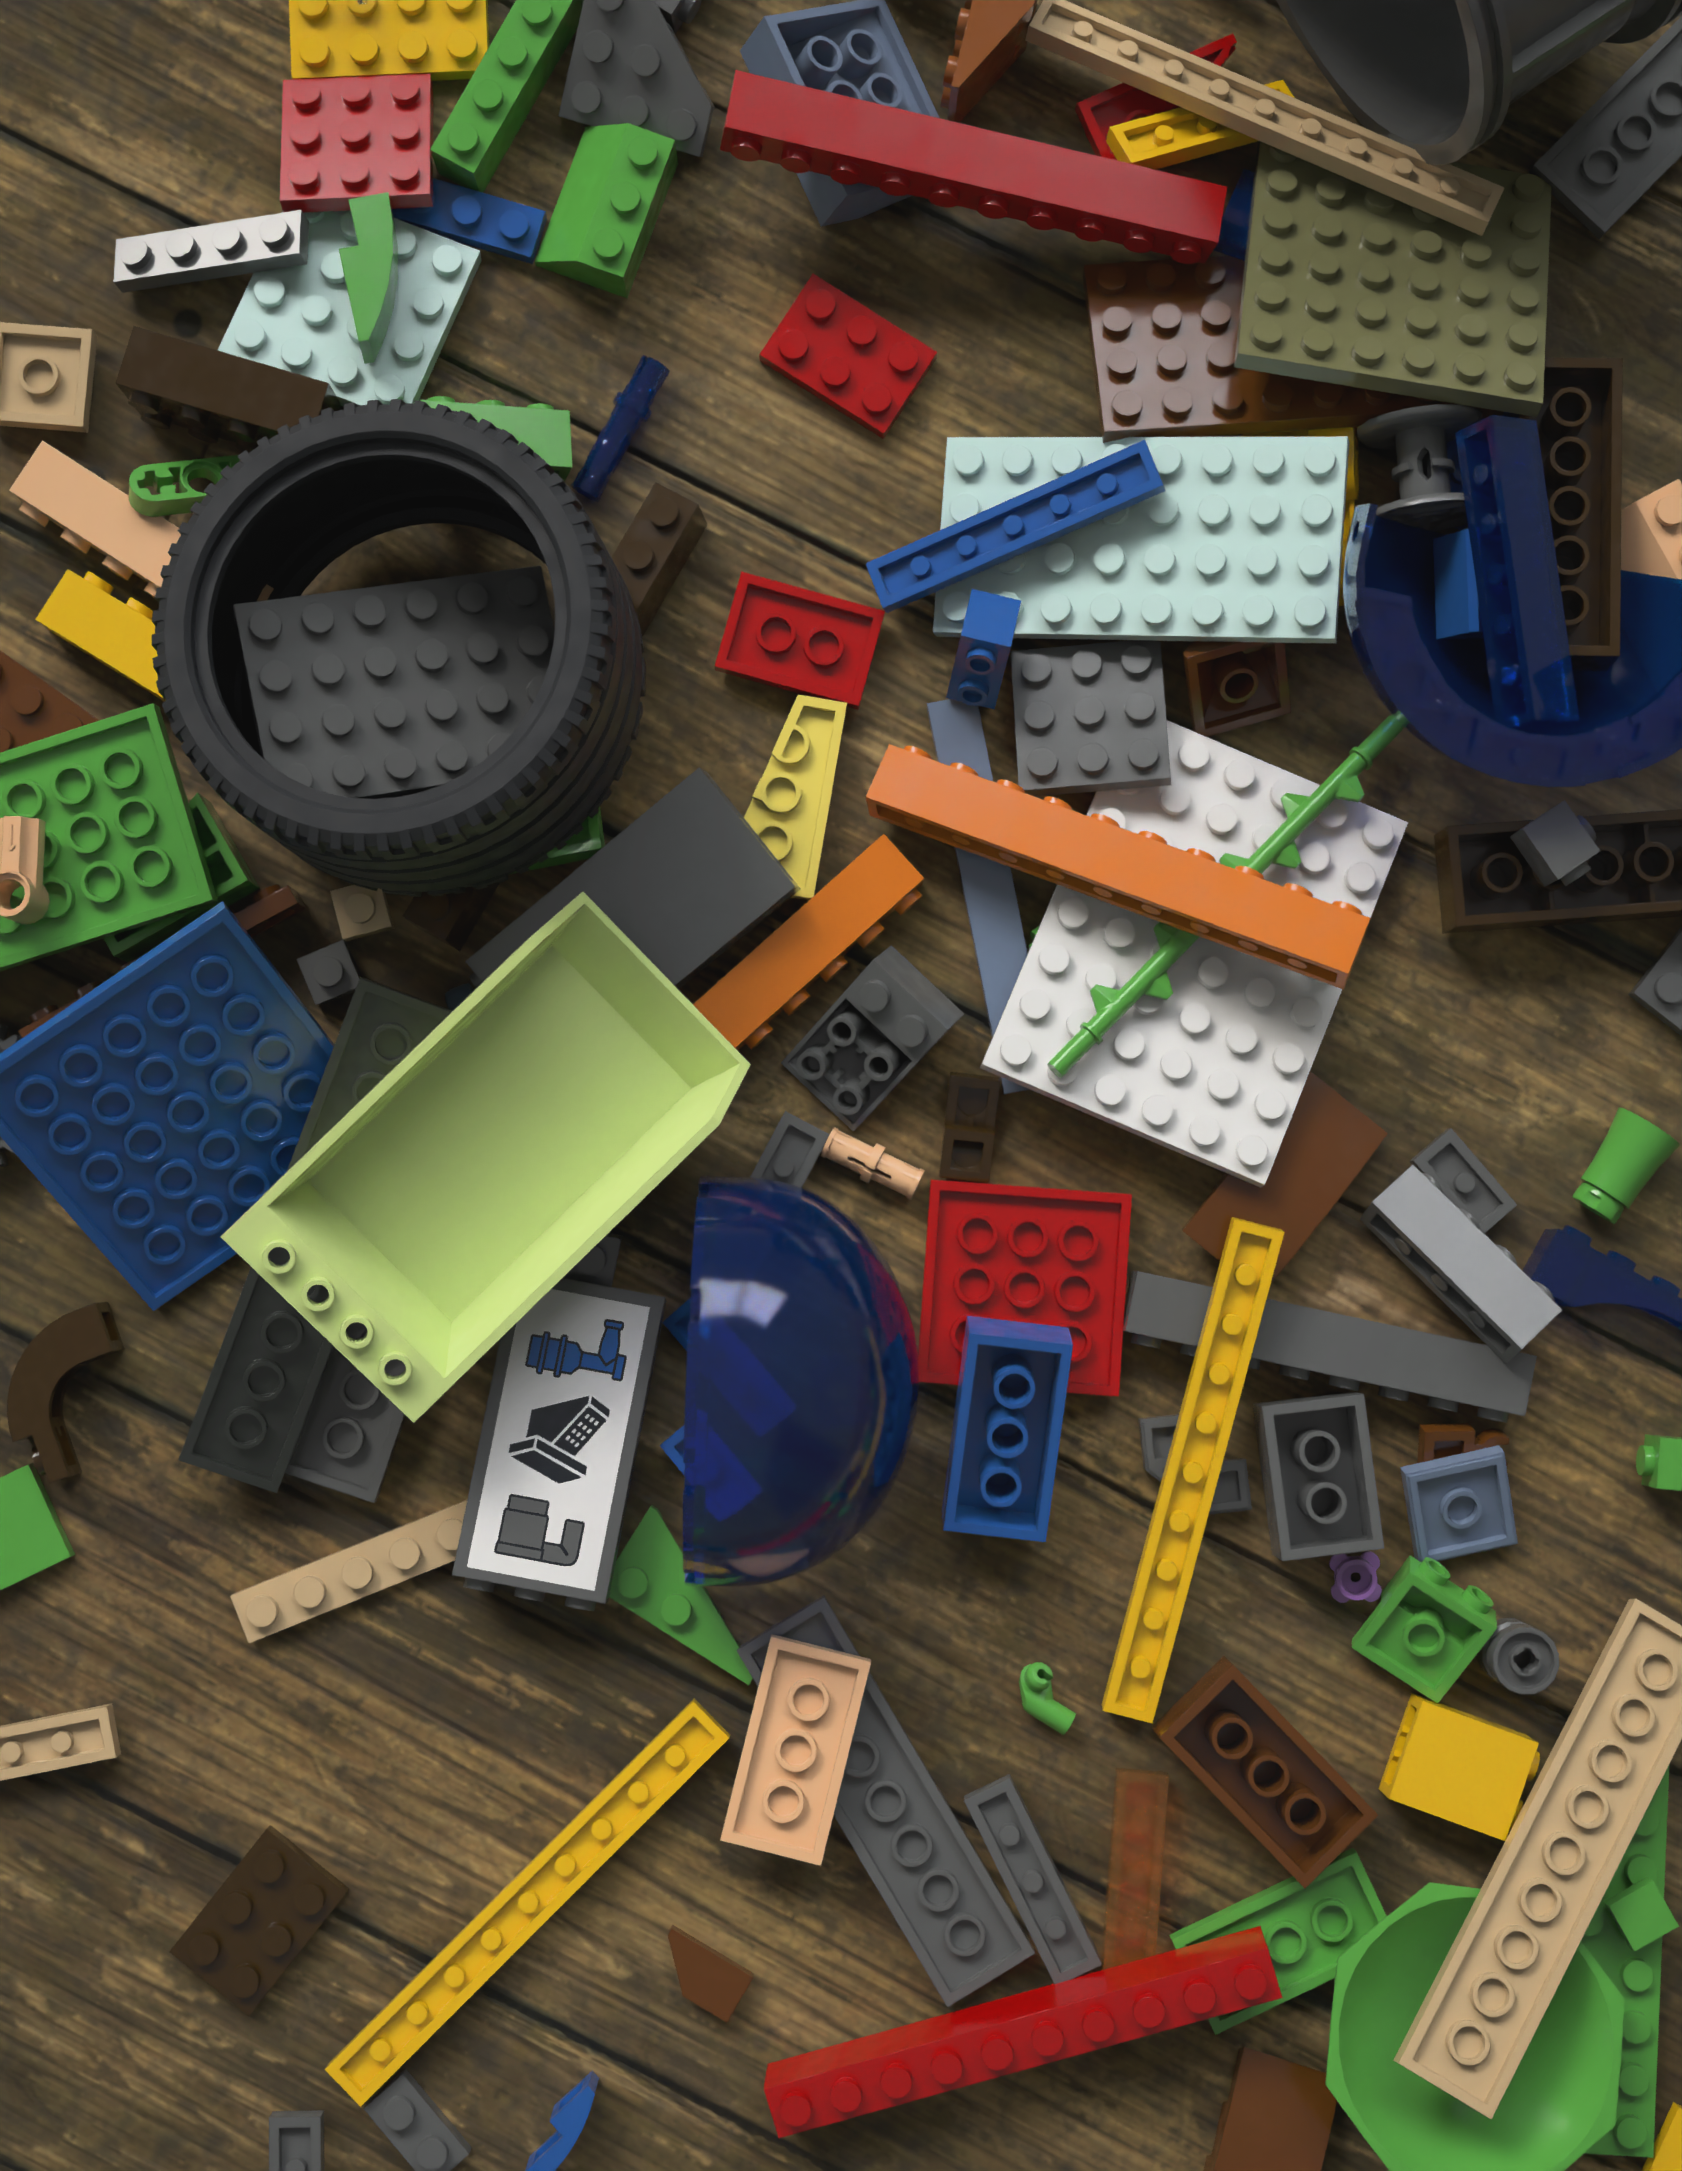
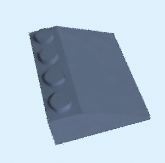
M857 0L764 16L740 50L751 74L939 118L885 0ZM810 171L796 173L821 227L864 217L913 196L909 194L892 196L881 191L879 187L862 183L853 185L841 184L834 181L828 175Z

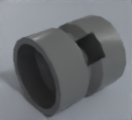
M1515 1618L1498 1619L1496 1631L1476 1655L1483 1672L1505 1688L1519 1694H1535L1546 1689L1555 1680L1559 1669V1653L1554 1642L1544 1632Z

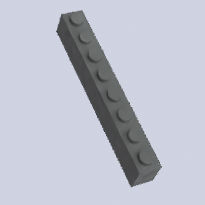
M1132 1271L1125 1301L1123 1331L1132 1333L1130 1343L1160 1349L1162 1339L1182 1343L1180 1353L1195 1356L1213 1287ZM1267 1299L1248 1368L1259 1370L1261 1360L1281 1364L1280 1375L1309 1381L1310 1372L1315 1371L1330 1375L1328 1385L1359 1391L1360 1381L1380 1385L1379 1396L1408 1402L1410 1392L1429 1396L1427 1406L1458 1412L1459 1403L1479 1406L1478 1417L1507 1423L1509 1413L1521 1416L1526 1415L1537 1356L1519 1352L1506 1364L1487 1345Z

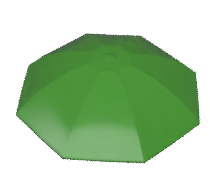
M1429 1882L1337 1958L1325 2085L1389 2171H1565L1615 2126L1625 1999L1582 1941L1492 2119L1482 2115L1393 2061L1481 1889Z

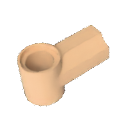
M4 816L0 818V916L21 924L35 923L43 918L50 902L49 894L43 885L46 822L37 818ZM23 886L25 892L24 900L18 907L12 909L10 905L11 895L15 889Z

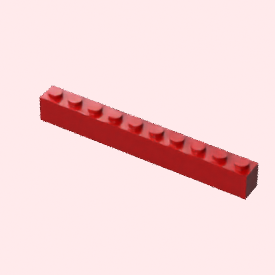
M735 70L720 145L721 151L729 152L735 158L742 161L753 162L763 160L780 164L784 169L794 173L810 171L828 175L834 181L841 184L853 185L862 183L879 187L881 191L892 196L909 194L926 198L932 204L939 207L950 208L960 206L977 210L982 216L991 219L1007 217L1024 221L1030 227L1038 230H1051L1054 228L1075 233L1078 238L1085 241L1096 242L1105 240L1123 244L1127 250L1132 252L1146 253L1153 251L1170 255L1173 260L1183 264H1194L1197 262L1205 264L1218 244L1227 186Z
M1261 1926L1082 1975L1061 1983L1050 1984L768 2063L764 2092L778 2138H782L1283 1997Z

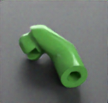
M1035 1662L1025 1666L1021 1671L1018 1681L1024 1710L1029 1715L1064 1735L1070 1728L1076 1713L1053 1699L1052 1670L1042 1662Z

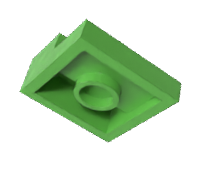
M1410 1555L1383 1589L1381 1602L1352 1638V1648L1438 1704L1496 1631V1610L1492 1608L1494 1605L1492 1599L1481 1589L1468 1585L1463 1590L1449 1581L1450 1573L1438 1561L1425 1557L1420 1562Z

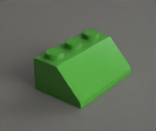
M629 123L585 127L535 259V266L628 298L678 165L675 140Z

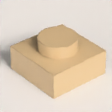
M351 885L330 891L343 940L350 941L394 929L386 895L382 889L378 888L377 891Z

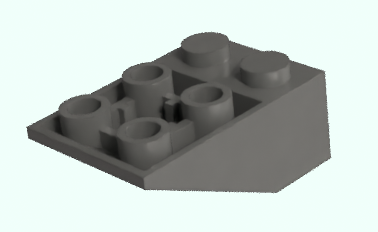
M891 945L872 960L786 1056L781 1064L854 1131L943 1038L964 1013Z

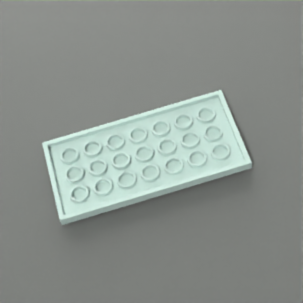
M1348 436L1128 437L1103 443L1102 437H947L940 530L1142 440H1146L1166 491L937 591L935 595L933 633L937 637L961 636L971 590L975 589L1021 600L1013 638L1336 643L1349 455Z

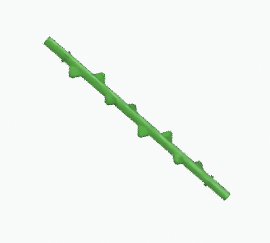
M1389 715L1358 747H1353L1349 751L1350 756L1310 796L1291 793L1284 794L1281 798V803L1288 819L1248 859L1225 853L1219 859L1220 864L1234 869L1236 866H1246L1261 874L1271 864L1295 869L1301 863V859L1294 840L1335 799L1360 802L1363 799L1364 792L1357 776L1364 769H1370L1373 765L1372 761L1403 730L1401 722L1394 716ZM1161 922L1157 923L1153 930L1160 949L1120 990L1098 984L1090 990L1096 1014L1087 1023L1083 1022L1080 1025L1081 1030L1047 1063L1050 1070L1062 1078L1095 1044L1099 1045L1103 1041V1035L1143 995L1167 1000L1173 994L1167 970L1197 941L1199 936Z

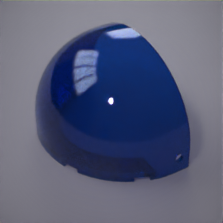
M1375 504L1355 506L1343 569L1344 614L1350 642L1360 668L1377 697L1390 714L1409 733L1429 748L1457 764L1479 773L1516 783L1543 787H1577L1607 779L1621 778L1647 768L1682 748V579L1621 570L1620 657L1608 671L1506 669V637L1436 640L1433 539L1445 536V534L1376 516L1378 505Z
M700 1176L693 1238L690 1285L691 1318L690 1322H688L683 1460V1463H685V1485L683 1490L685 1586L742 1587L772 1583L804 1573L843 1549L866 1527L892 1490L911 1442L917 1414L919 1358L916 1336L909 1307L888 1261L868 1234L840 1208L813 1192L777 1180L751 1177Z

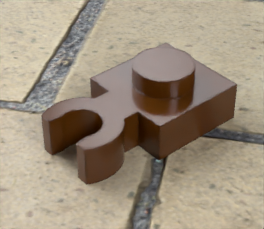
M1469 1423L1420 1424L1417 1463L1495 1445H1508L1510 1439L1504 1431L1496 1428L1484 1430L1475 1437V1430Z

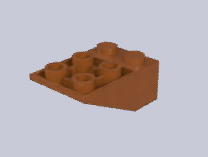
M1038 0L965 1V6L961 8L957 21L953 55H949L943 79L944 90L940 107L949 109L947 120L960 123L1026 50L1028 41H1025L1028 26L1034 17Z

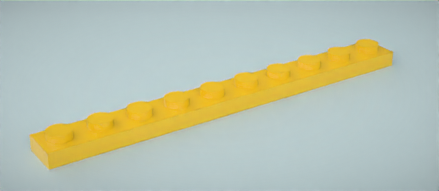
M1235 1217L1231 1218L1103 1697L1102 1709L1105 1712L1153 1724L1285 1233L1282 1229Z
M694 1698L328 2063L325 2068L326 2072L361 2107L729 1739L730 1734Z

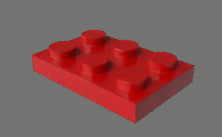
M812 274L759 354L762 363L884 439L937 359V352L817 275Z
M741 571L715 662V671L810 697L845 702L847 707L859 710L884 621L885 611Z

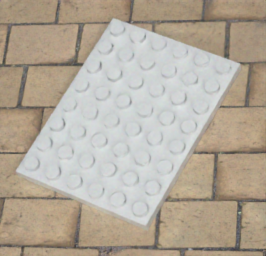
M1167 720L1171 785L1096 791L1086 815L1090 817L1092 814L1108 816L1114 819L1120 825V828L1137 834L1140 831L1155 833L1163 837L1167 841V845L1187 851L1189 848L1205 851L1215 858V862L1220 863L1219 859L1225 853L1248 859L1288 819L1281 803V798L1284 794L1291 793L1310 796L1320 785ZM1335 799L1294 840L1301 863L1295 869L1271 864L1262 875L1264 880L1281 886L1286 883L1302 886L1309 890L1314 898L1330 904L1334 901L1349 903L1360 909L1362 915L1371 918L1408 822L1361 802ZM1057 884L980 1068L1260 1188L1264 1186L1342 989L1199 937L1167 970L1173 994L1167 1000L1143 995L1103 1035V1041L1099 1045L1095 1044L1060 1078L1050 1070L1047 1063L1081 1030L1080 1025L1083 1022L1087 1023L1096 1014L1090 990L1096 984L1120 990L1160 947L1153 930L1155 925L1159 923L1158 921Z

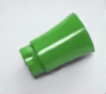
M1619 1107L1604 1141L1580 1178L1583 1183L1577 1188L1572 1198L1589 1211L1615 1224L1624 1208H1630L1643 1187L1659 1167L1680 1147V1144L1654 1124L1629 1110Z

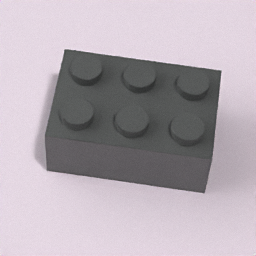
M1344 1392L1253 1403L1272 1555L1281 1561L1384 1549L1364 1394Z

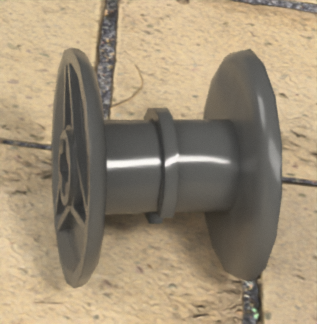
M1436 404L1389 412L1360 425L1357 428L1356 437L1361 443L1370 448L1396 451L1397 466L1392 469L1391 476L1393 481L1399 483L1400 500L1382 505L1368 514L1365 528L1374 533L1388 535L1428 533L1459 527L1488 515L1492 507L1489 501L1482 496L1470 493H1451L1449 473L1455 472V462L1448 459L1446 444L1462 438L1478 428L1483 413L1475 407Z

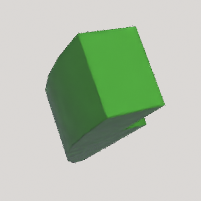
M388 192L348 199L358 245L339 249L364 364L373 363L376 360L386 337L394 309L397 289L398 244Z

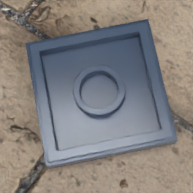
M1499 1445L1400 1467L1414 1558L1422 1562L1425 1557L1436 1561H1443L1518 1544L1505 1453Z

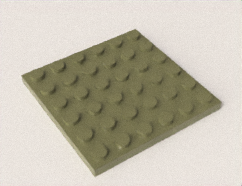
M1258 141L1234 367L1537 417L1543 405L1552 186L1539 176L1529 173L1459 162L1449 163L1504 187L1483 235L1480 236Z

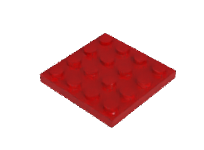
M930 1180L916 1382L958 1385L967 1316L1068 1327L1073 1350L1067 1393L1119 1397L1132 1194Z

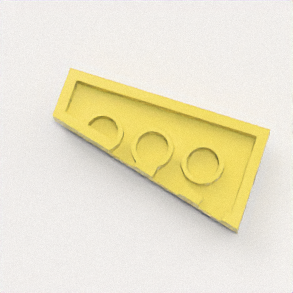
M797 695L744 818L801 888L791 898L810 900L815 895L847 703L804 695Z

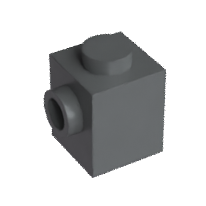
M1565 800L1510 836L1544 887L1559 879L1565 886L1572 883L1591 870L1586 860L1600 852V849L1594 842L1597 837L1590 823L1581 815L1576 816Z

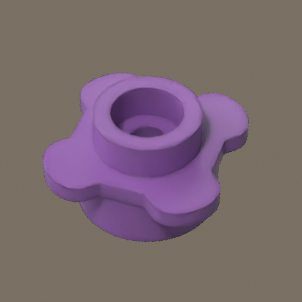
M1365 1551L1361 1556L1337 1554L1330 1558L1329 1566L1334 1571L1335 1584L1331 1587V1594L1336 1601L1346 1603L1349 1599H1365L1368 1602H1373L1380 1597L1382 1588L1377 1583L1376 1570L1380 1566V1560L1375 1553ZM1354 1572L1360 1574V1579L1356 1582L1351 1580V1574Z

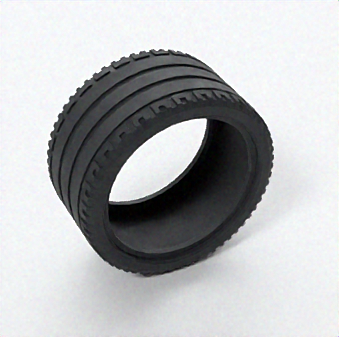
M391 399L390 405H383L379 400H369L367 405L357 406L355 402L344 404V410L339 411L327 408L321 410L320 416L311 418L309 415L299 418L300 424L291 428L287 424L278 428V435L271 439H268L266 436L257 441L259 447L250 453L246 450L237 456L240 459L237 464L232 468L227 465L220 472L223 477L216 485L210 483L204 490L207 494L201 503H194L190 509L193 515L189 522H182L178 529L181 536L177 544H171L168 554L171 556L169 565H163L160 574L163 582L161 588H157L155 599L159 603V609L153 611L152 622L155 625V634H152V646L158 655L153 658V667L158 676L156 681L158 692L166 699L162 703L164 712L170 720V726L174 735L181 743L184 742L181 745L183 751L205 781H208L213 790L236 812L312 867L359 887L377 891L379 888L388 894L421 897L422 892H427L428 895L433 897L451 893L461 894L466 893L467 887H473L477 890L487 888V885L495 882L501 883L509 880L508 874L515 871L522 874L537 862L542 863L549 858L547 855L549 851L555 847L560 850L574 834L578 835L584 829L581 824L588 816L593 819L599 811V806L604 800L607 801L612 791L609 787L613 780L619 782L623 774L622 769L632 754L629 745L631 740L637 739L638 726L644 709L642 702H640V697L645 696L646 664L644 657H642L644 646L638 617L634 611L633 601L627 585L591 519L583 509L584 507L564 480L557 473H554L555 471L524 442L518 445L519 441L506 430L495 427L491 422L483 418L480 422H477L470 413L462 410L460 412L453 411L448 406L438 404L436 409L423 401H414V404L405 403L399 399ZM442 523L477 527L516 542L547 565L555 601L554 644L549 666L542 686L530 710L507 740L483 762L441 786L420 793L395 798L362 799L333 795L310 788L287 777L261 757L232 613L234 604L257 602L266 584L274 588L268 600L301 596L322 570L354 546L385 532L412 525Z

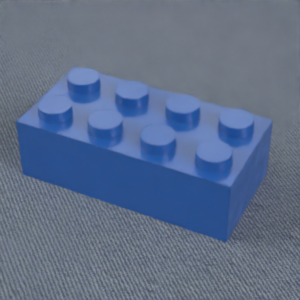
M967 1316L942 1504L943 1531L1046 1542L1073 1350L1068 1327Z

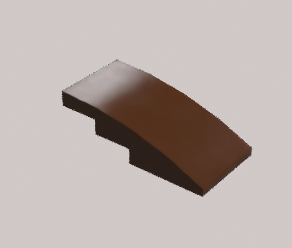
M1310 1071L1265 1185L1260 1188L1225 1173L1213 1187V1192L1182 1228V1231L1220 1261L1232 1217L1282 1229L1285 1233L1272 1277V1283L1329 1213L1388 1133Z
M1239 2048L1228 2101L1222 2103L1212 2154L1206 2156L1203 2171H1321L1337 2100L1325 2085L1326 2073L1250 2048Z

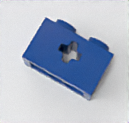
M975 589L971 590L946 698L961 701L971 706L995 709L1011 649L1021 600Z

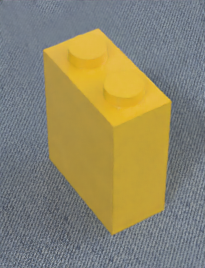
M1411 1693L1378 1789L1390 1800L1506 1841L1509 1830L1512 1829L1523 1808V1801L1520 1798L1526 1780L1531 1781L1538 1770L1540 1753L1537 1751L1539 1743L1524 1733L1447 1705L1437 1704L1433 1700Z

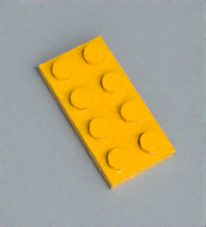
M289 0L292 79L431 73L432 81L466 80L472 78L489 48L487 0Z

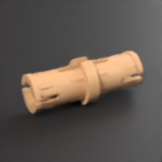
M836 1127L832 1129L820 1155L861 1174L860 1180L869 1183L870 1180L876 1181L907 1196L906 1198L910 1200L925 1172L921 1168L918 1169L885 1153L886 1147L878 1143L872 1147L839 1131Z

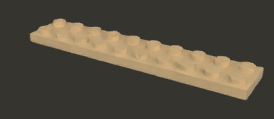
M1637 1599L1628 1600L1393 2060L1489 2119H1492L1682 1740V1625Z

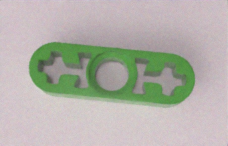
M238 455L140 466L131 473L129 478V502L138 513L150 517L192 513L190 509L194 503H201L207 494L195 491L188 483L195 478H206L216 485L223 477L220 472L227 465L232 468L240 459L237 457ZM173 483H179V493H175L176 484L173 485ZM153 486L156 493L160 494L151 495L149 489L145 487Z

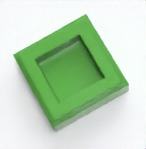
M1649 1877L1604 1901L1629 1948L1634 1952L1679 1927L1655 1882Z

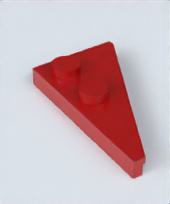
M1232 33L1190 52V54L1222 67L1235 51L1237 41ZM1120 83L1078 102L1075 111L1094 154L1117 160L1106 142L1110 126L1180 107L1126 83Z

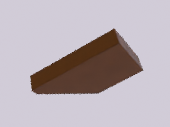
M672 1925L668 1932V1939L683 1997L727 2023L751 1983L754 1973Z

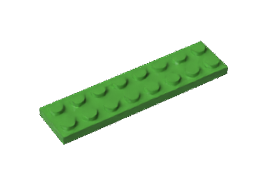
M1669 1766L1581 1940L1625 1999L1616 2124L1584 2154L1650 2158L1654 2156L1662 1937L1634 1952L1629 1948L1604 1901L1646 1877L1651 1878L1655 1882L1664 1898Z

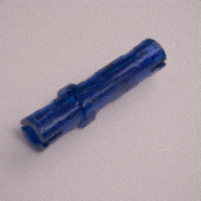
M646 355L641 356L634 370L635 372L624 391L616 394L613 400L615 407L611 412V416L589 452L583 467L571 484L575 491L595 502L600 501L611 476L617 469L641 423L647 422L652 414L650 407L660 387H662L670 373L666 366L651 357L648 358Z

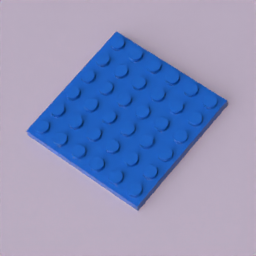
M222 901L0 1053V1137L154 1311L237 1254L221 1236L287 1172L335 1044L224 901Z

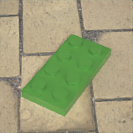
M1354 1848L1340 1853L1306 1888L1292 1876L1169 1936L1175 1949L1261 1926L1283 1998L1209 2018L1208 2021L1216 2035L1334 1979L1337 1958L1387 1916Z

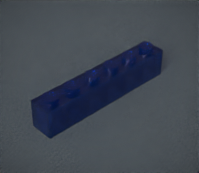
M1491 415L1456 432L1455 436L1497 733L1544 734L1579 722L1580 720L1537 421Z

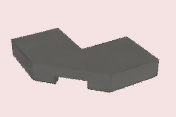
M1179 1414L1138 1418L1143 1468L1159 1482H1161ZM1246 1459L1223 1460L1209 1514L1252 1510Z

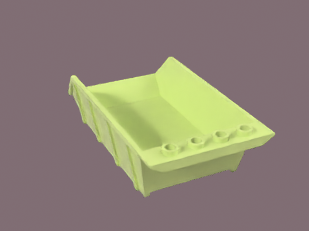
M581 892L515 950L267 1190L221 1238L414 1423L720 1125L751 1064L584 892ZM282 1247L289 1252L290 1259L285 1264L278 1265L270 1260L269 1252L273 1248ZM314 1285H322L328 1290L329 1295L324 1301L315 1302L309 1298L308 1290ZM354 1322H359L366 1326L367 1333L360 1339H353L347 1334V1327ZM397 1359L405 1364V1370L400 1375L392 1376L385 1371V1365L390 1360Z

